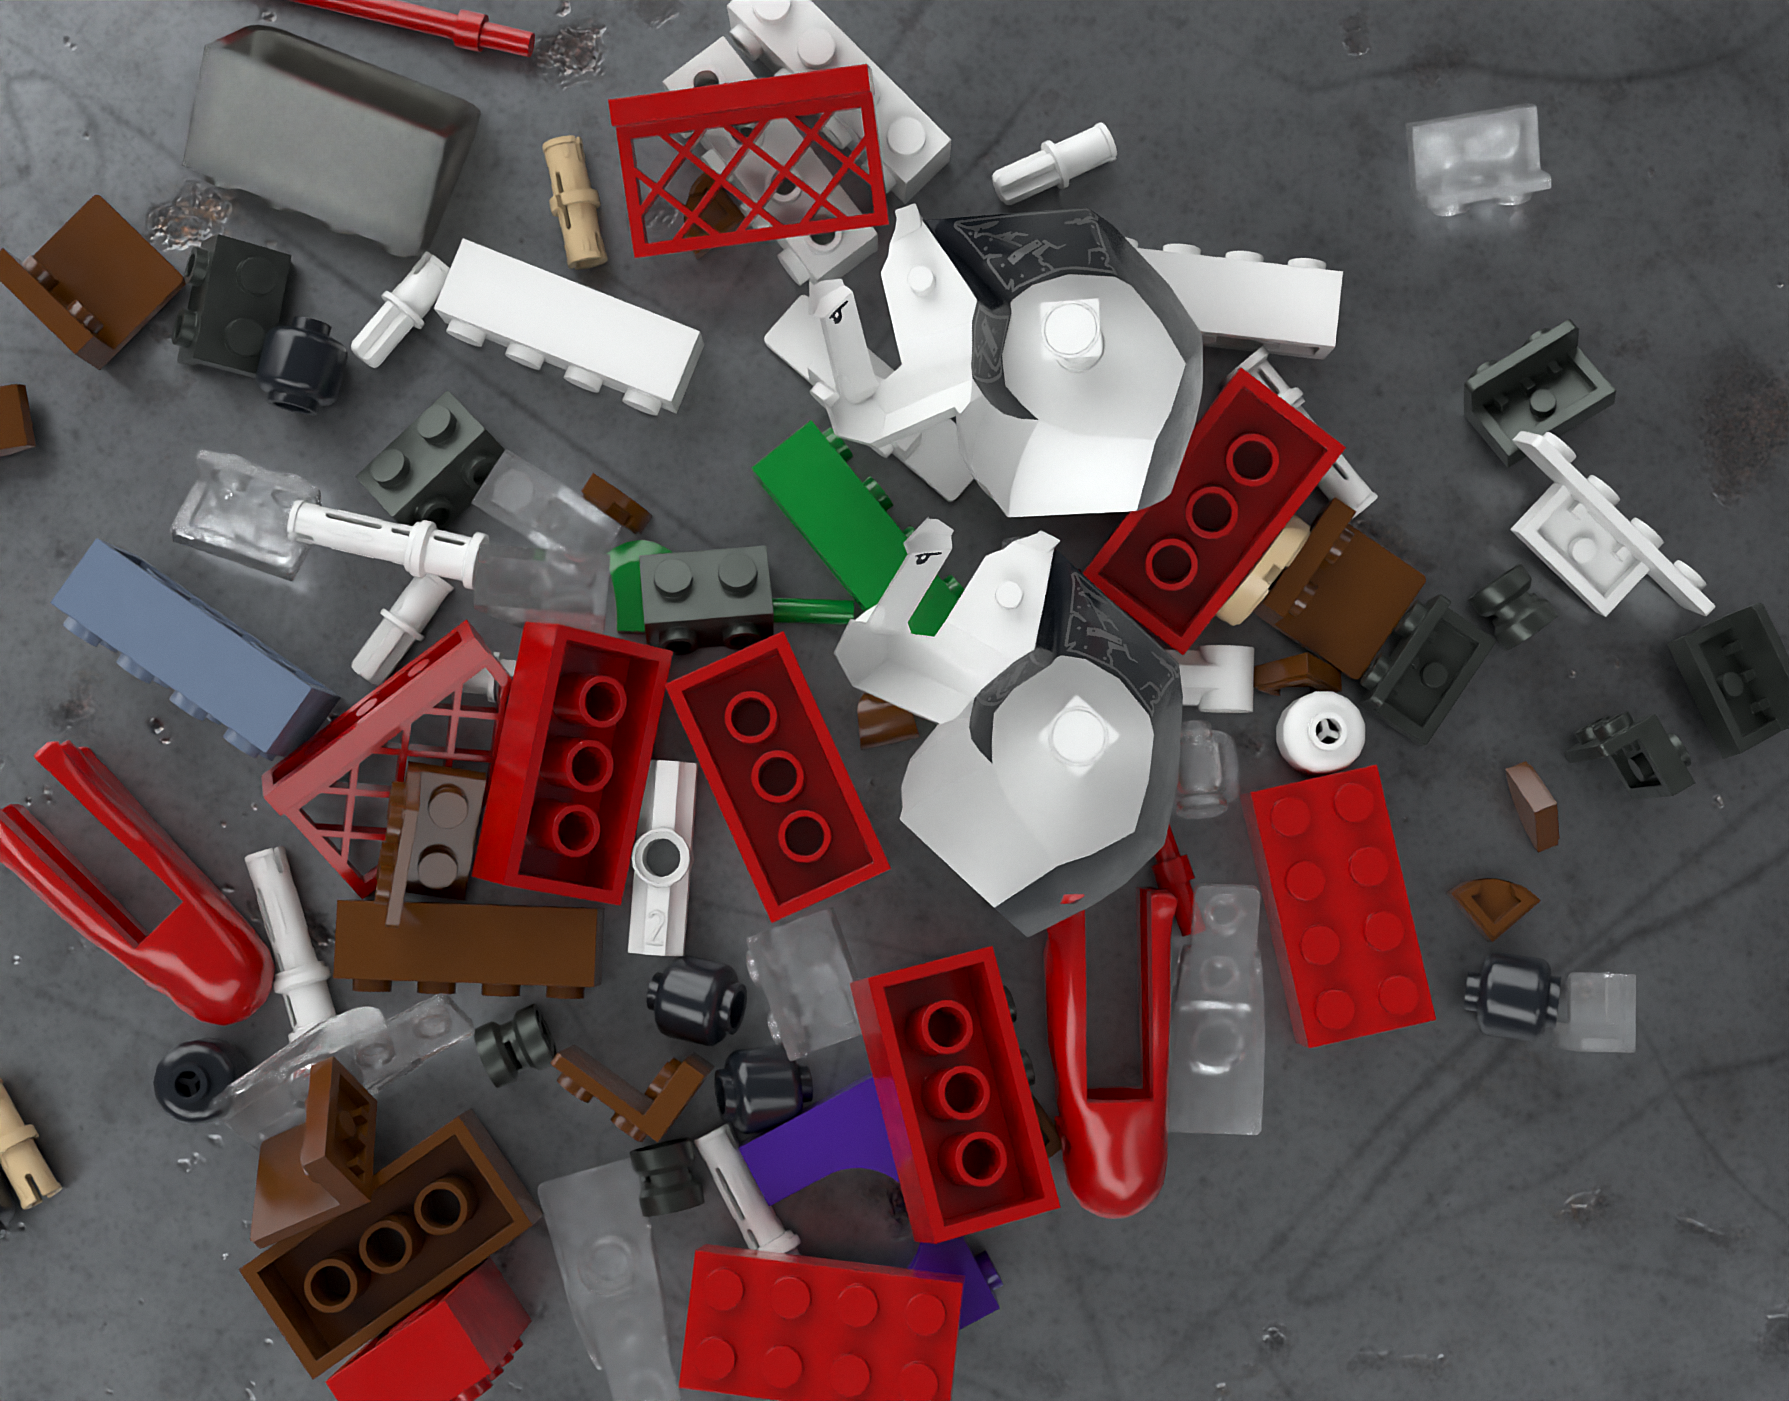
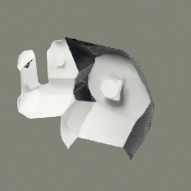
M915 203L895 210L897 217L896 227L890 242L889 255L881 271V276L902 365L886 380L873 373L853 291L843 284L842 279L824 280L815 285L809 280L810 315L819 318L821 321L835 382L834 394L825 399L824 403L836 436L879 449L956 416L959 452L970 474L983 491L999 505L1007 517L1138 511L1162 501L1171 494L1198 413L1203 388V334L1164 278L1111 223L1090 208L925 220L921 217Z
M927 518L903 543L908 555L878 604L865 611L856 620L850 619L834 654L853 687L938 724L909 761L901 785L902 812L900 820L1023 934L1030 937L1096 904L1123 886L1164 846L1179 774L1183 704L1179 663L1055 548L1060 541L1059 539L1041 530L1029 537L1013 541L1003 550L985 556L935 637L911 634L908 621L952 550L951 535L954 530L938 519ZM1076 893L1085 895L1074 902L1060 904L1065 894Z

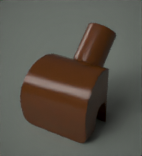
M867 692L861 696L857 708L861 750L920 738L911 712Z

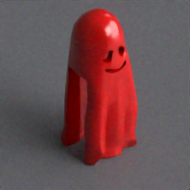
M70 740L62 744L59 741L47 742L33 755L34 758L183 902L157 928L149 933L112 893L45 826L20 804H9L0 809V862L12 870L42 901L82 936L115 957L127 969L143 979L145 985L172 999L182 1011L198 1021L227 1026L246 1020L255 1014L267 1001L273 987L275 965L270 950L255 929L169 834L152 818L117 777L96 757L90 747H77Z
M1151 886L1136 887L1140 1086L1087 1087L1085 909L1048 927V939L1043 949L1047 1043L1054 1071L1055 1101L1059 1116H1054V1122L1061 1141L1066 1182L1082 1208L1107 1219L1127 1218L1150 1205L1157 1198L1164 1185L1168 1161L1171 935L1178 899L1172 893H1169L1168 889H1156ZM1076 893L1065 894L1060 904L1074 902L1085 895Z

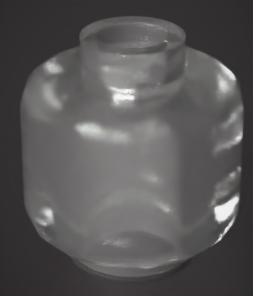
M1203 720L1181 723L1178 784L1172 808L1177 810L1179 817L1186 819H1204L1224 814L1228 811V803L1234 801L1239 796L1242 788L1236 742L1230 735L1222 731L1213 730L1211 722Z

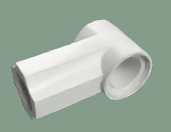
M1235 645L1198 646L1197 651L1187 650L1184 656L1176 650H1165L1179 663L1183 692L1182 706H1196V711L1211 713L1253 712V647Z

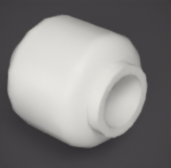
M1315 691L1294 700L1282 712L1276 726V743L1282 757L1295 770L1307 775H1329L1348 768L1359 757L1365 743V723L1359 709L1347 697L1332 691ZM1319 723L1320 732L1316 735V726ZM1325 737L1331 738L1330 744H1325L1321 740Z

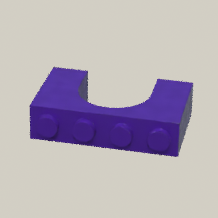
M872 1072L803 1108L802 1113L797 1117L771 1130L756 1133L743 1140L739 1146V1150L768 1206L781 1201L827 1175L844 1169H871L886 1174L900 1183ZM965 1236L937 1244L919 1243L913 1259L906 1267L907 1269L965 1276L959 1330L1000 1309L994 1290L1002 1287L1004 1284L986 1250L975 1255Z

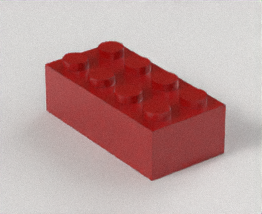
M1240 367L1195 424L1171 494L1152 506L1138 511H1129L1083 570L1082 574L1117 606L1184 656L1346 447Z
M525 621L471 876L505 886L621 906L666 689L664 684H667L673 651L558 623Z
M784 631L664 684L771 923L891 869Z
M1377 764L1240 794L1242 810L1296 1043L1307 1048H1313L1435 1021V1011Z
M993 946L849 983L914 1241L937 1244L1061 1208Z
M705 1244L695 1250L678 1388L778 1401H952L965 1276Z
M489 1256L373 1337L330 1376L325 1383L337 1401H474L494 1385L492 1381L504 1372L502 1367L508 1364L514 1358L513 1354L524 1345L520 1336L532 1320Z

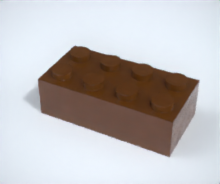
M471 1108L374 1174L371 1202L278 1241L238 1270L312 1380H314L533 1226L544 1214Z

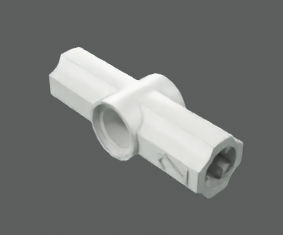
M651 760L637 825V838L632 852L634 878L628 953L660 956L685 955L690 875L695 860L693 834L698 763ZM667 839L676 844L680 851L681 859L674 873L662 877L651 871L647 863V854L653 843Z

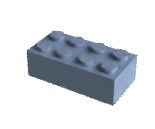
M98 538L95 539L50 602L68 615V618L63 623L66 629L95 647L100 643L113 652L117 653L120 651L122 654L116 661L119 666L148 684L153 680L167 689L169 687L173 688L175 691L169 698L171 702L198 720L203 721L206 717L218 725L223 723L229 727L223 737L236 748L253 758L261 755L273 761L276 755L288 756L316 734L341 698L136 554Z

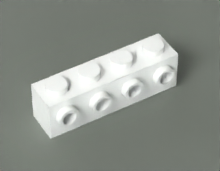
M732 0L727 5L731 31L728 34L731 40L750 60L756 61L759 58L775 74L774 76L868 64L873 75L874 102L886 193L891 190L906 204L950 161L951 139L811 0ZM861 109L835 112L822 129L823 133L840 149H844L847 146L853 151L864 137ZM865 149L859 159L863 162L861 165L862 169L869 174L867 151Z
M722 36L663 80V85L666 92L757 78L725 37ZM783 119L771 121L755 144L784 166L804 139L789 120ZM758 123L733 127L748 137ZM724 128L707 130L700 140V143L707 150L701 156V159L721 174L743 143ZM694 132L680 134L686 139ZM810 147L791 171L819 194L823 192L833 178ZM750 150L728 181L757 203L779 172ZM786 178L764 209L784 225L795 224L802 220L815 200ZM840 185L836 187L827 199L847 216L862 215ZM744 203L739 205L745 217L752 210ZM822 206L812 221L837 217ZM758 215L751 226L753 229L772 227L773 225ZM873 227L778 239L777 242L784 250L777 256L785 270L799 286L807 280L808 282L810 280L815 285L820 281L842 278L878 250V233Z

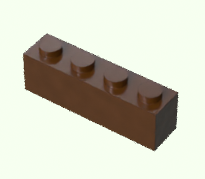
M337 900L333 978L353 979L352 991L392 992V980L417 981V993L456 994V983H481V995L517 997L520 996L521 985L546 986V998L584 999L585 987H596L601 985L605 908L403 901L399 928L385 927L386 905L374 904V900Z

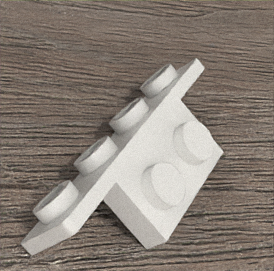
M801 295L764 337V341L767 347L814 386L809 391L810 394L826 409L824 400L834 394V377L821 321L819 318L810 315L809 297ZM867 348L873 373L886 380L895 371ZM947 419L879 449L871 447L884 458H887L892 453L948 502H955L974 480L959 452L957 426L951 419Z
M1520 431L1512 440L1513 443L1554 483L1510 530L1596 613L1606 617L1632 588L1648 574L1681 607L1703 616H1708L1716 606L1701 592L1707 586L1704 579L1680 560L1672 564L1658 550L1664 542L1651 527L1638 518H1633L1630 522L1615 508L1616 504L1620 501L1619 496L1596 476L1590 475L1586 479L1571 464L1576 455L1567 444L1550 432H1546L1543 436L1525 431Z

